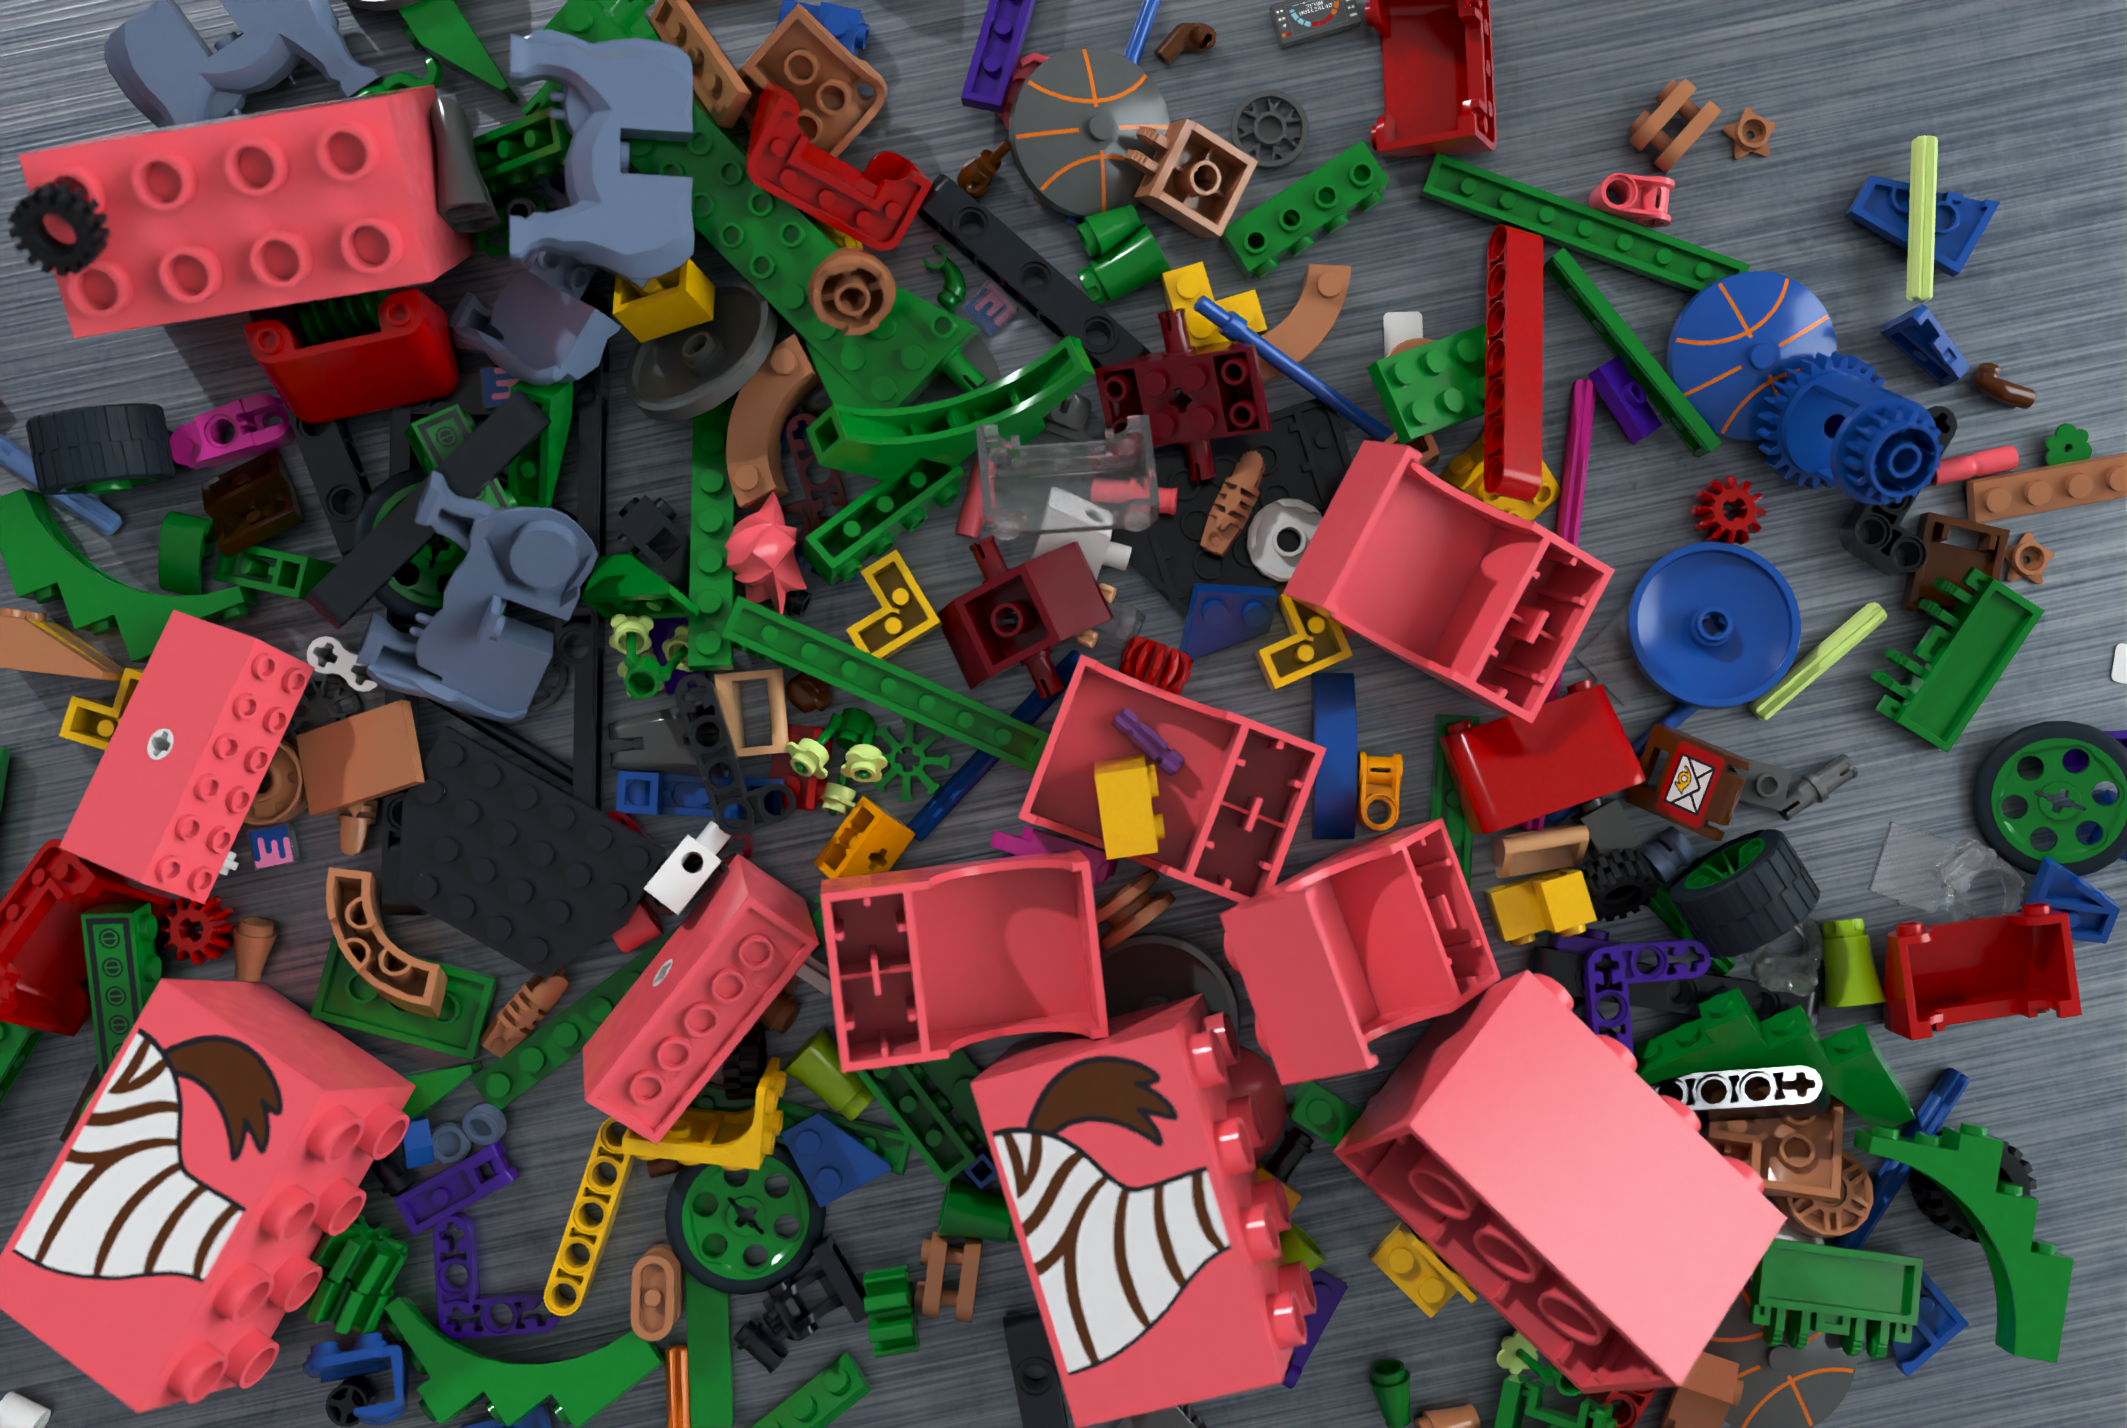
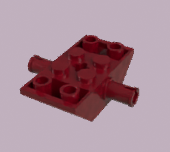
M1178 308L1176 312H1174V309L1158 313L1157 316L1160 320L1166 351L1146 354L1094 370L1111 452L1180 443L1185 445L1190 480L1198 481L1200 476L1201 481L1211 479L1217 476L1210 445L1211 439L1268 432L1271 430L1256 345L1229 341L1202 346L1191 345L1185 309Z
M993 535L979 540V544L973 543L969 546V549L972 551L985 581L979 587L952 600L937 613L942 623L940 627L970 690L1021 665L1022 667H1027L1041 700L1063 691L1066 687L1063 685L1049 656L1053 653L1052 649L1114 618L1078 541L1024 562L1013 569L1007 568ZM1018 615V624L1014 622L1013 618Z

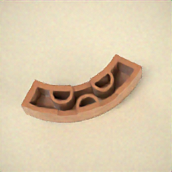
M1309 264L1303 276L1302 289L1296 306L1279 325L1261 335V337L1300 365L1305 363L1323 342L1340 314L1350 282L1351 266ZM1258 356L1263 387L1285 376Z
M793 334L774 347L757 372L741 388L728 424L726 461L732 491L738 506L752 512L760 509L773 491L778 499L790 493L784 479L781 463L782 443L780 438L788 415H792L799 402L809 391L822 383L805 341L796 334Z
M329 867L326 882L327 914L338 946L346 959L376 993L392 1004L412 1013L439 1019L448 977L441 966L408 955L388 939L381 920V885L372 872Z
M1702 1351L1681 1385L1674 1386L1671 1399L1668 1398L1660 1428H1722L1731 1405L1738 1407L1744 1382L1737 1379L1740 1364Z

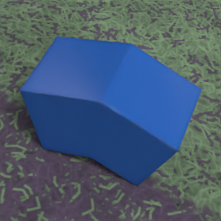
M425 1114L410 1118L408 1130L401 1141L407 1169L434 1163L429 1121Z
M986 1146L979 1149L977 1160L961 1171L980 1190L998 1175L992 1153H989ZM978 1163L986 1169L982 1175L974 1168Z

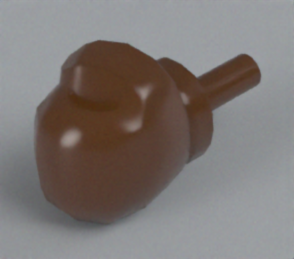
M1005 140L994 152L986 149L979 155L964 162L957 175L958 185L973 198L982 196L991 184L993 175L1002 164L1001 159L1012 149L1011 143Z
M802 671L793 677L785 687L787 698L804 713L812 712L815 709L823 712L833 701V695L829 689L832 686L831 684Z

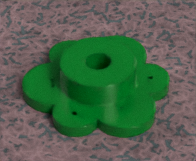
M2068 423L2059 425L2055 430V436H2049L2045 440V448L2049 450L2045 456L2046 464L2050 466L2089 459L2092 454V448L2087 443L2089 438L2088 432L2084 429L2076 430L2075 426Z

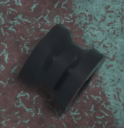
M365 1376L345 1379L330 1392L326 1400L328 1417L333 1423L341 1427L357 1425L359 1417L354 1416L353 1409L377 1404L378 1391L376 1385ZM355 1393L359 1401H361V1404L357 1403L356 1399L354 1398Z

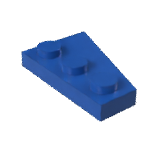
M1871 175L1864 181L1845 216L1908 251L1910 183ZM1950 191L1946 193L1936 192L1934 267L1951 277L1958 275L2000 202L1988 199L1979 201L1964 198V194Z

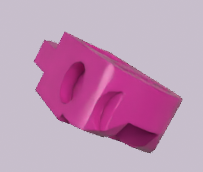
M263 393L235 400L195 416V421L176 428V432L169 438L172 457L176 463L198 470L204 467L216 468L266 453L275 448H284L293 443L296 436L282 400ZM272 416H279L281 418L282 424L268 427V422ZM233 425L235 428L234 437L225 444L223 439L224 431Z
M1024 826L1021 837L994 830L989 845L1015 856L1078 848L1090 860L1092 886L1103 884L1110 876H1114L1119 858L1107 860L1106 851L1028 826Z

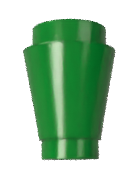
M1129 204L1125 207L1122 206L1083 217L1084 222L1077 225L1076 230L1084 249L1090 257L1097 253L1103 256L1133 233L1134 230L1140 228L1141 222L1132 204Z
M1399 1360L1380 1361L1371 1367L1370 1386L1385 1419L1386 1426L1389 1428L1405 1427L1411 1422L1410 1372L1405 1369L1404 1363Z

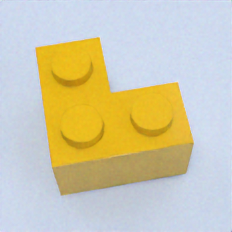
M690 258L682 266L669 273L647 280L643 289L615 276L612 314L640 343L713 320L715 286Z
M1203 261L1162 273L1160 287L1167 309H1174V312L1178 308L1185 309L1191 345L1202 346L1231 342L1218 333V326L1194 310L1195 303L1202 295H1205L1225 311H1234L1247 320V327L1261 336L1266 333L1267 326L1255 289L1215 301Z
M897 549L860 571L882 608L846 629L857 648L886 660L942 625Z
M1284 594L1278 596L1277 604L1291 636L1254 653L1270 691L1353 656L1340 625Z
M125 668L114 703L95 697L71 696L59 736L106 750L144 670Z
M1144 754L1094 761V777L1107 860L1158 853L1157 840L1165 839L1162 813L1153 814L1151 798L1159 797L1155 764L1146 765Z
M1570 868L1554 869L1482 891L1497 939L1504 942L1510 941L1512 946L1536 940L1534 933L1544 930L1551 931L1552 934L1560 933L1561 937L1573 936L1586 931L1585 924L1597 921L1583 873L1580 870Z

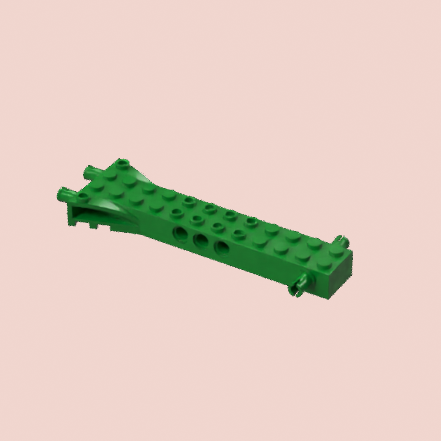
M568 0L543 30L549 29L568 34L588 43L635 38L630 28L650 5L656 1L618 0L611 9H608L598 0ZM545 80L546 83L521 110L528 116L551 106H560V102L552 101L549 98V94L552 91H561V85ZM694 97L692 103L693 133L690 143L620 138V142H629V161L642 174L692 177L691 211L693 226L803 336L817 372L833 404L867 409L908 407L942 372L964 393L977 389L967 379V376L977 387H983L987 382L988 378L983 376L962 354L964 347L982 328L896 285V299L892 309L879 323L877 329L863 335H844L843 330L831 327L825 322L823 324L809 302L808 284L817 266L832 252L843 247L810 214L765 191L752 182L746 171V149L724 127L718 126L712 115Z

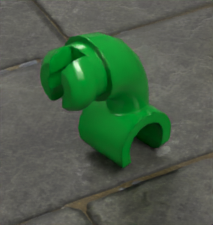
M933 245L934 251L943 257L942 261L934 265L923 258V262L928 272L944 274V289L937 295V301L948 311H953L958 303L963 301L966 293L964 276L959 267L947 257L945 249L940 245Z

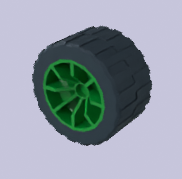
M124 403L89 406L38 415L26 422L38 491L42 494L68 495L87 493V495L117 493L131 490L132 487L167 481L176 475L164 410L160 405Z
M1762 829L1730 840L1696 860L1673 882L1669 896L1695 939L1708 948L1711 958L1725 959L1752 952L1785 935L1812 912L1815 904L1818 903L1820 890L1784 833L1776 829Z

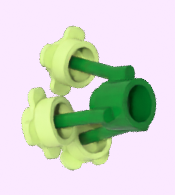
M617 614L611 618V626L614 628L613 635L609 637V644L612 648L626 654L625 660L621 661L618 665L617 673L619 676L624 677L626 693L633 700L650 698L657 691L662 690L665 687L663 681L670 679L675 668L693 672L687 666L688 626L679 625L675 629V636L663 642L662 649L668 663L665 666H661L653 653H642L652 645L649 631L653 629L654 622L649 616L643 615L638 618Z
M845 708L842 715L833 713L828 726L816 741L810 738H803L798 745L794 742H788L785 746L786 751L792 758L790 765L798 774L804 777L815 775L819 779H825L828 775V771L824 766L829 760V754L824 746L834 733L837 737V745L847 750L837 784L826 782L825 790L819 797L824 799L821 809L829 812L831 816H845L846 810L853 809L856 803H853L856 791L846 787L848 777H852L858 782H878L882 779V768L887 767V759L882 756V752L877 747L872 746V738L877 727L874 723L875 720L869 713L858 708Z

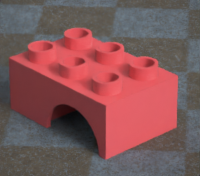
M1364 440L1283 594L1483 706L1533 724L1615 570L1538 523L1499 510L1446 483L1419 463L1423 454L1405 445Z
M1080 655L1018 818L1105 849L1094 777V761L1144 754L1128 740L1130 738L1129 735L1126 733L1123 735L1112 725L1116 715L1122 709L1128 708L1138 717L1137 721L1140 724L1144 722L1168 743L1167 747L1170 750L1174 748L1182 755L1185 762L1174 775H1168L1158 766L1160 763L1156 759L1152 761L1145 755L1146 765L1155 764L1159 797L1151 798L1153 814L1162 813L1165 839L1157 840L1158 853L1125 858L1238 903H1242L1275 886L1326 748L1236 713L1217 709L1170 693L1113 670L1097 660Z
M1443 818L1360 840L1220 914L1225 929L1224 950L1231 966L1242 975L1256 1013L1255 1034L1261 1049L1268 1056L1272 1057L1282 1085L1368 1070L1379 1062L1376 1054H1369L1366 1043L1404 1026L1452 1013L1501 979Z
M1078 848L821 880L820 896L841 1072L948 1059L954 1051L966 1045L1015 1034L1070 1032L1086 1035L1091 1039L1109 1037L1090 860Z

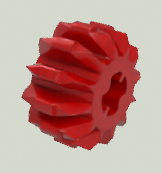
M1734 476L1724 478L1722 483L1717 479L1708 482V491L1702 490L1695 495L1697 501L1702 506L1694 507L1690 512L1692 515L1702 518V522L1697 523L1694 526V530L1699 532L1708 529L1706 542H1716L1718 539L1720 542L1733 544L1734 541L1740 545L1749 542V533H1758L1762 528L1755 518L1763 517L1767 512L1765 509L1756 508L1755 502L1760 501L1763 494L1758 492L1749 495L1751 482L1746 480L1737 486ZM1728 504L1733 509L1729 514H1734V518L1729 520L1724 517V514L1728 511H1722V507Z
M1136 636L1130 638L1127 647L1123 649L1120 657L1122 660L1119 671L1170 693L1180 694L1191 675L1190 669L1193 661L1186 653L1180 652L1178 649L1171 648L1154 640Z
M218 896L210 897L206 900L205 904L185 897L178 898L175 901L177 909H167L163 913L171 922L170 925L162 926L159 929L161 933H170L171 939L165 943L164 948L167 950L177 948L176 960L185 961L191 958L194 965L204 964L207 958L211 961L220 959L223 956L221 948H231L234 944L233 940L227 935L228 932H233V928L237 927L236 924H228L227 918L233 914L234 910L232 908L220 910L222 898ZM197 922H201L203 930L198 931L201 935H198L195 927L200 926Z

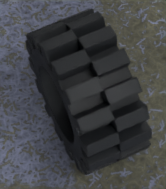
M48 182L41 188L38 186L13 208L15 211L10 214L8 221L15 224L9 229L10 238L21 239L14 247L18 253L27 250L31 254L26 259L29 264L33 266L38 260L43 263L40 271L49 274L56 267L57 276H66L70 271L74 275L87 268L106 248L108 242L105 240L110 236V228L102 226L108 219L105 212L97 215L94 212L100 206L95 199L89 203L83 200L87 193L86 191L78 188L74 193H70L71 184L62 182L55 187L54 182ZM46 214H53L64 219L75 233V243L67 244L53 237L44 224V216Z
M1624 848L1619 853L1618 849L1610 850V855L1598 854L1596 855L1597 861L1593 862L1589 859L1584 863L1586 869H1578L1583 873L1597 921L1600 922L1604 917L1607 922L1614 921L1615 916L1618 915L1620 920L1627 918L1626 913L1630 911L1636 914L1641 911L1640 905H1649L1651 903L1649 897H1655L1657 894L1658 883L1644 855L1638 850L1632 852L1631 848Z
M755 1022L723 1062V1087L727 1100L756 1099L757 1086L766 1069L767 1053L765 1052L766 1039H764L765 1031L761 1022Z

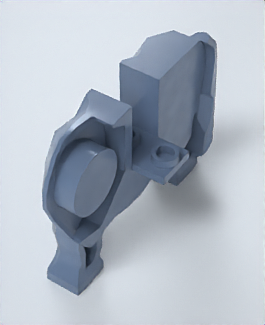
M158 0L152 6L118 27L110 34V39L105 42L104 58L110 74L131 103L158 128L242 115L240 111L245 105L247 95L272 89L287 78L302 60L308 61L322 72L328 82L338 85L345 98L355 97L362 88L372 86L384 78L378 69L362 65L353 58L343 36L339 32V19L335 16L328 0H219L243 33L237 35L236 32H232L214 44V47L217 49V52L214 54L174 0Z
M549 29L535 31L526 35L525 38L510 33L511 86L524 87L541 80L561 85V91H552L549 94V98L552 101L560 102L561 109H551L549 116L552 119L563 120L565 129L572 136L564 161L565 186L571 207L549 213L534 212L528 218L510 216L511 265H522L533 254L543 251L566 257H575L583 265L604 266L630 279L650 280L682 266L694 254L695 234L691 211L692 177L628 174L629 142H620V138L690 143L693 133V75L691 57L680 47L668 42L630 38L588 43L574 36Z
M559 168V174L554 177L532 178V182L544 190L545 195L556 201L559 205L557 210L571 207L565 186V168ZM542 251L533 254L526 260L523 271L515 274L498 296L494 307L474 294L466 292L449 321V327L452 328L451 336L453 343L463 351L474 354H486L496 365L516 379L530 385L550 386L556 382L565 383L579 380L598 367L607 339L621 328L618 323L598 309L580 301L597 269L600 268L641 289L644 288L647 280L630 279L604 266L583 265L575 257H566Z
M432 470L418 504L415 522L424 526L431 525L436 533L449 537L459 544L467 555L456 568L445 587L443 609L434 616L424 613L416 614V621L427 625L425 629L413 626L409 630L410 634L403 633L391 626L384 617L372 613L360 643L356 663L368 666L366 673L375 683L385 689L428 698L464 714L491 721L513 723L522 720L528 712L531 700L552 658L554 633L504 616L503 612L507 601L510 600L569 621L580 598V587L592 571L598 557V552L592 539L564 513L551 508L495 507L483 501L458 497L448 488L443 475Z

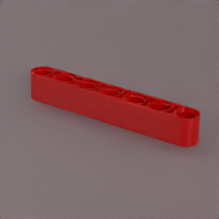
M1501 224L1495 228L1490 236L1487 248L1484 488L1490 494L1528 502L1537 495L1542 479L1543 238L1541 235Z

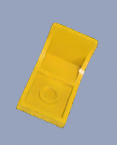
M771 1057L757 1086L754 1106L737 1112L687 1107L657 1145L628 1128L622 1137L621 1154L635 1155L636 1158L641 1160H655L658 1158L677 1160L680 1164L688 1166L700 1163L720 1165L721 1168L730 1171H737L743 1168L759 1170L765 1155H772L775 1137L780 1136L782 1131L784 1113L782 1110H777L778 1098L783 1097L785 1092L787 1073L786 1071H780L781 1059Z

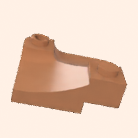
M800 3L791 10L736 71L752 94L745 109L740 114L749 124L746 129L750 133L758 100L769 80L784 88L795 97L800 107L797 123L800 130L808 136V142L835 157H838L874 118L887 97V85L883 77L865 60L855 57ZM861 84H869L873 88L874 94L871 96L863 95L860 92L859 86Z
M1806 1085L1805 1092L1799 1095L1801 1097L1807 1096V1090L1813 1087ZM1766 1086L1758 1088L1753 1093L1752 1100L1762 1101L1766 1099L1770 1094L1771 1088ZM1782 1086L1783 1090H1788L1785 1086ZM1720 1089L1713 1092L1709 1097V1103H1720L1724 1100L1727 1090ZM1830 1094V1104L1826 1110L1814 1116L1706 1122L1704 1139L1722 1156L1738 1159L1753 1168L1764 1181L1765 1189L1762 1193L1763 1196L1793 1197L1834 1203L1840 1200L1843 1102Z

